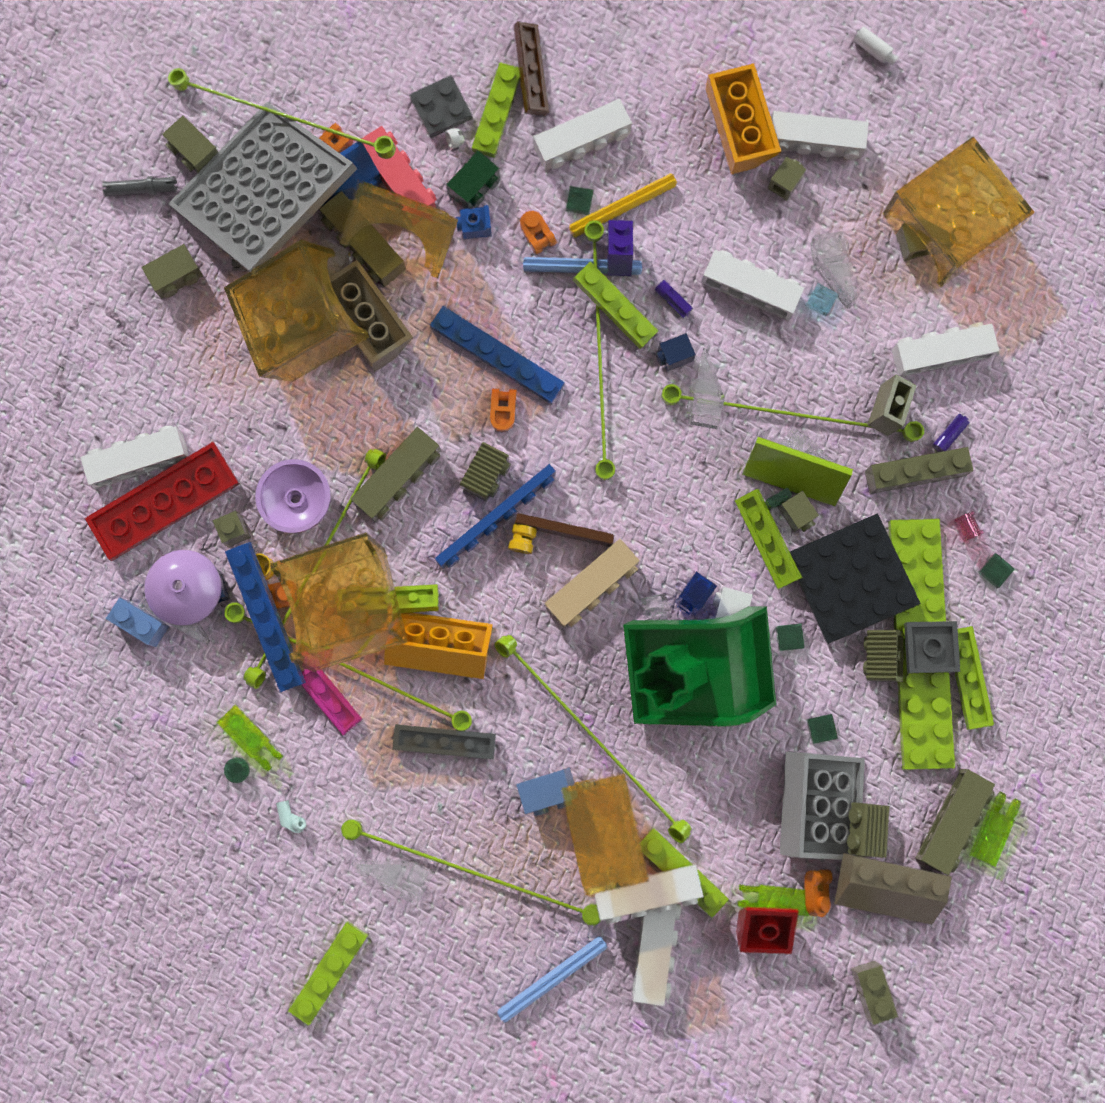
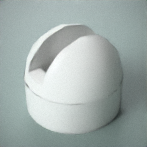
M452 128L445 131L446 141L450 149L458 148L464 143L465 137L460 129Z

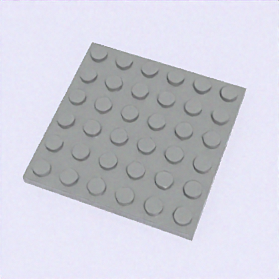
M269 102L263 106L281 112ZM260 109L168 204L255 276L357 168L350 160L294 120Z

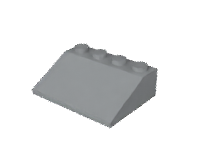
M786 752L780 855L797 858L842 860L843 853L849 854V847L847 845V838L850 834L849 825L851 823L849 811L852 808V802L863 803L865 758Z

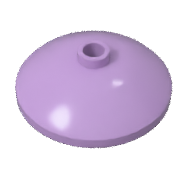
M298 459L284 460L271 466L260 478L256 488V506L263 520L272 528L284 533H302L314 528L325 517L330 506L331 490L324 474L313 464ZM294 496H300L298 503L292 502Z
M177 550L165 554L153 564L145 580V597L148 606L161 620L174 625H191L205 619L215 609L221 595V578L215 565L204 555L190 550ZM178 581L182 582L180 590L175 589V584Z

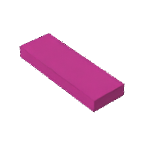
M313 662L302 672L306 683L301 684V686L343 736L363 720L316 662Z

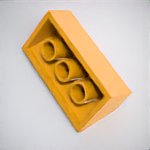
M752 63L709 74L705 90L731 175L754 169L780 154L781 148L755 64Z
M413 612L394 613L385 640L384 665L484 679L493 624Z

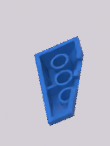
M356 142L340 153L350 160L357 170L322 206L341 191L348 199L364 195L367 192L375 191L380 183H382L380 172L363 143Z

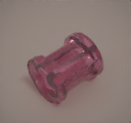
M975 511L954 519V523H958L964 536L962 538L963 542L984 534V531L980 530L974 517Z

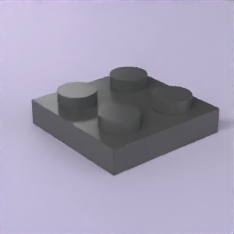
M452 75L409 94L410 100L430 139L473 119L472 113Z
M957 621L904 623L907 673L960 672Z

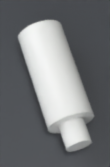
M864 26L853 39L856 44L881 63L887 61L893 65L898 59L892 53L894 48Z

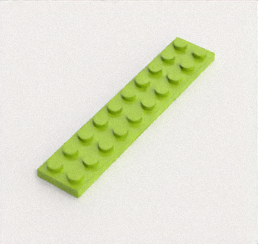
M940 519L888 521L889 538L921 603L894 616V630L904 632L903 682H897L902 769L955 768L949 673H907L904 623L946 621Z

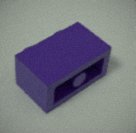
M609 220L607 276H632L633 221Z

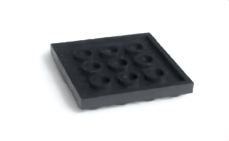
M878 513L790 551L802 576L798 583L827 645L921 604Z

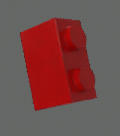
M745 907L741 909L738 914L736 928L740 952L792 954L799 913L798 909Z

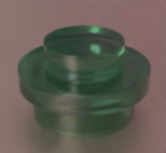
M239 757L230 759L224 767L225 777L233 783L243 782L250 773L248 762Z

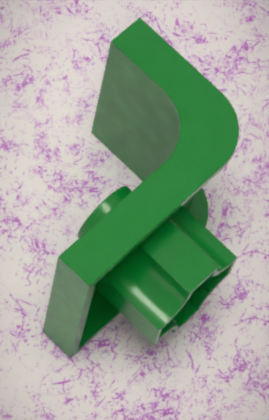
M748 606L732 615L714 619L632 620L623 624L634 724L735 726L754 721L776 705L767 606Z

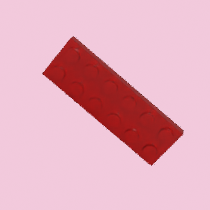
M213 441L84 519L108 560L113 561L240 485Z

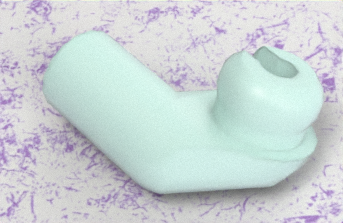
M289 800L276 803L282 827L293 833H300L306 828L305 819L291 813Z

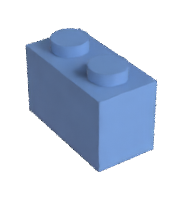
M120 597L106 617L111 623L153 647H157L169 628V625L132 602Z
M570 767L516 784L525 814L533 812L534 816L549 812L548 807L557 805L558 809L573 805L571 800L579 797Z

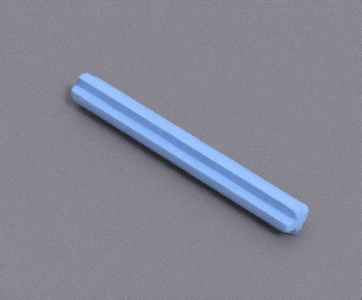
M525 257L523 259V270L528 272L579 273L590 261L594 264V259ZM597 259V267L602 274H607V259ZM633 260L632 275H640L642 272V261Z
M601 936L595 938L498 1009L497 1013L504 1023L509 1021L606 950L607 944Z

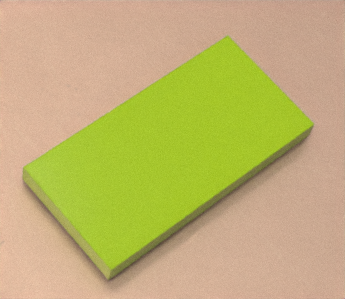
M757 437L742 475L797 494L803 491L806 497L836 506L852 476L853 469Z

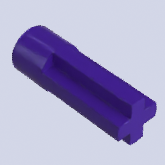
M665 279L656 286L655 291L683 319L693 310V307Z
M959 413L933 443V448L938 452L947 451L970 423L969 419Z

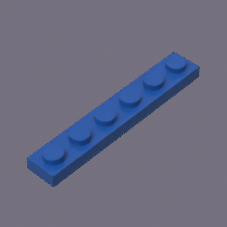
M444 306L441 307L430 324L431 329L550 404L554 402L565 385V382Z
M549 463L434 559L442 569L446 566L448 568L454 566L460 560L458 557L465 550L467 552L472 551L479 544L477 540L483 535L490 536L498 529L497 524L503 519L507 521L517 513L516 508L522 503L527 505L536 497L535 492L541 487L545 490L553 484L556 470Z
M251 542L225 551L280 693L306 683Z

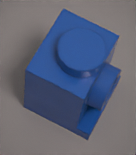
M484 205L481 208L460 210L461 216L456 217L457 231H462L463 240L492 237L489 205Z

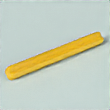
M668 174L570 224L569 231L571 235L576 238L584 234L586 224L592 220L604 224L676 187V178L673 174Z

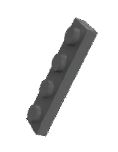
M395 724L392 750L494 759L496 734Z

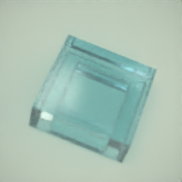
M817 283L805 306L826 317L839 294Z

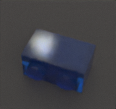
M696 571L676 598L675 602L679 604L677 608L688 616L691 613L696 615L717 585Z

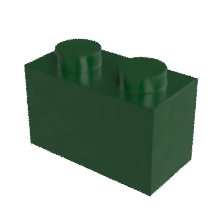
M477 150L446 184L447 194L465 209L476 208L482 203L484 195L488 190L495 189L499 184L500 168Z

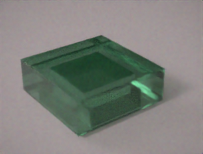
M570 186L566 211L589 215L594 190Z
M787 487L768 498L765 503L769 511L792 497V493Z
M994 553L978 573L996 588H1000L1015 568L997 553Z
M802 623L775 627L778 651L804 649Z
M832 714L806 719L812 744L838 739Z

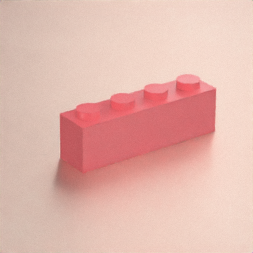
M383 126L361 138L375 143L379 137L389 136L395 146L398 144L391 131L387 133ZM364 144L380 172L383 184L412 225L437 211L435 205L437 198L430 188L426 189L422 184L424 182L423 177L417 169L413 170L410 167L409 163L411 161L404 150L399 151L396 147L393 157L384 159L378 156L373 146Z

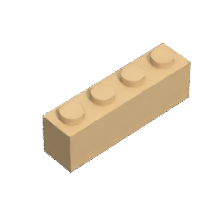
M619 539L545 602L544 606L563 628L567 625L572 628L582 619L580 614L586 609L592 611L601 603L599 598L605 592L610 595L620 586L617 583L624 576L629 579L639 570L636 566L640 560Z

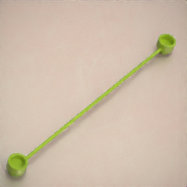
M180 68L172 70L168 75V81L175 90L184 91L191 86L373 146L378 156L384 159L393 157L396 151V146L389 136H381L373 143L190 83L188 75Z
M592 220L586 224L584 234L588 241L593 242L594 265L597 267L596 242L602 239L604 227L599 221ZM596 305L603 460L597 463L595 472L601 480H609L614 476L615 465L612 461L606 459L600 309Z
M675 384L665 386L661 394L662 401L667 405H675L680 399L871 428L866 423L681 395V389ZM911 421L903 429H899L896 432H901L904 439L908 442H916L923 437L924 427L917 421Z
M370 449L367 452L364 461L368 467L351 498L360 489L370 469L372 468L377 471L386 461V453L378 449ZM351 498L282 621L283 625L286 623L352 503ZM265 653L258 666L254 668L249 667L243 676L246 684L254 689H258L266 678V672L260 669L266 659Z
M233 602L226 606L224 615L229 622L237 624L246 620L253 624L251 618L246 616V610L240 603ZM288 637L289 641L452 718V725L456 730L466 731L471 726L472 718L466 711L460 710L452 715Z
M502 636L494 643L496 651L504 658H508L512 654L515 655L673 823L668 829L670 836L676 842L684 843L691 835L690 831L692 828L689 823L682 819L675 821L520 657L516 652L517 642L512 636Z
M356 819L345 821L341 827V833L347 840H355L362 835L580 912L584 922L588 925L594 926L601 922L596 904H588L583 909L376 837L362 832V824Z

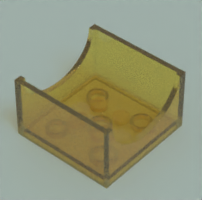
M973 136L897 190L882 214L886 219L895 217L903 221L918 235L935 262L938 271L937 283L940 287H943L1015 235L1035 212Z
M357 179L339 233L340 244L348 246L350 239L356 232L372 224L389 223L404 227L421 239L425 250L424 267H427L432 277L438 278L458 219L443 210Z
M299 240L257 266L251 272L249 271L224 287L259 377L293 382L369 338L367 331L361 329L348 316L333 290L327 268L328 259L336 256L333 249Z
M365 532L270 563L271 571L276 575L284 589L293 616L296 648L293 653H289L290 660L295 664L315 672L408 642L385 548L368 533Z
M618 772L574 782L575 785L562 787L566 814L585 896L649 882L625 774Z

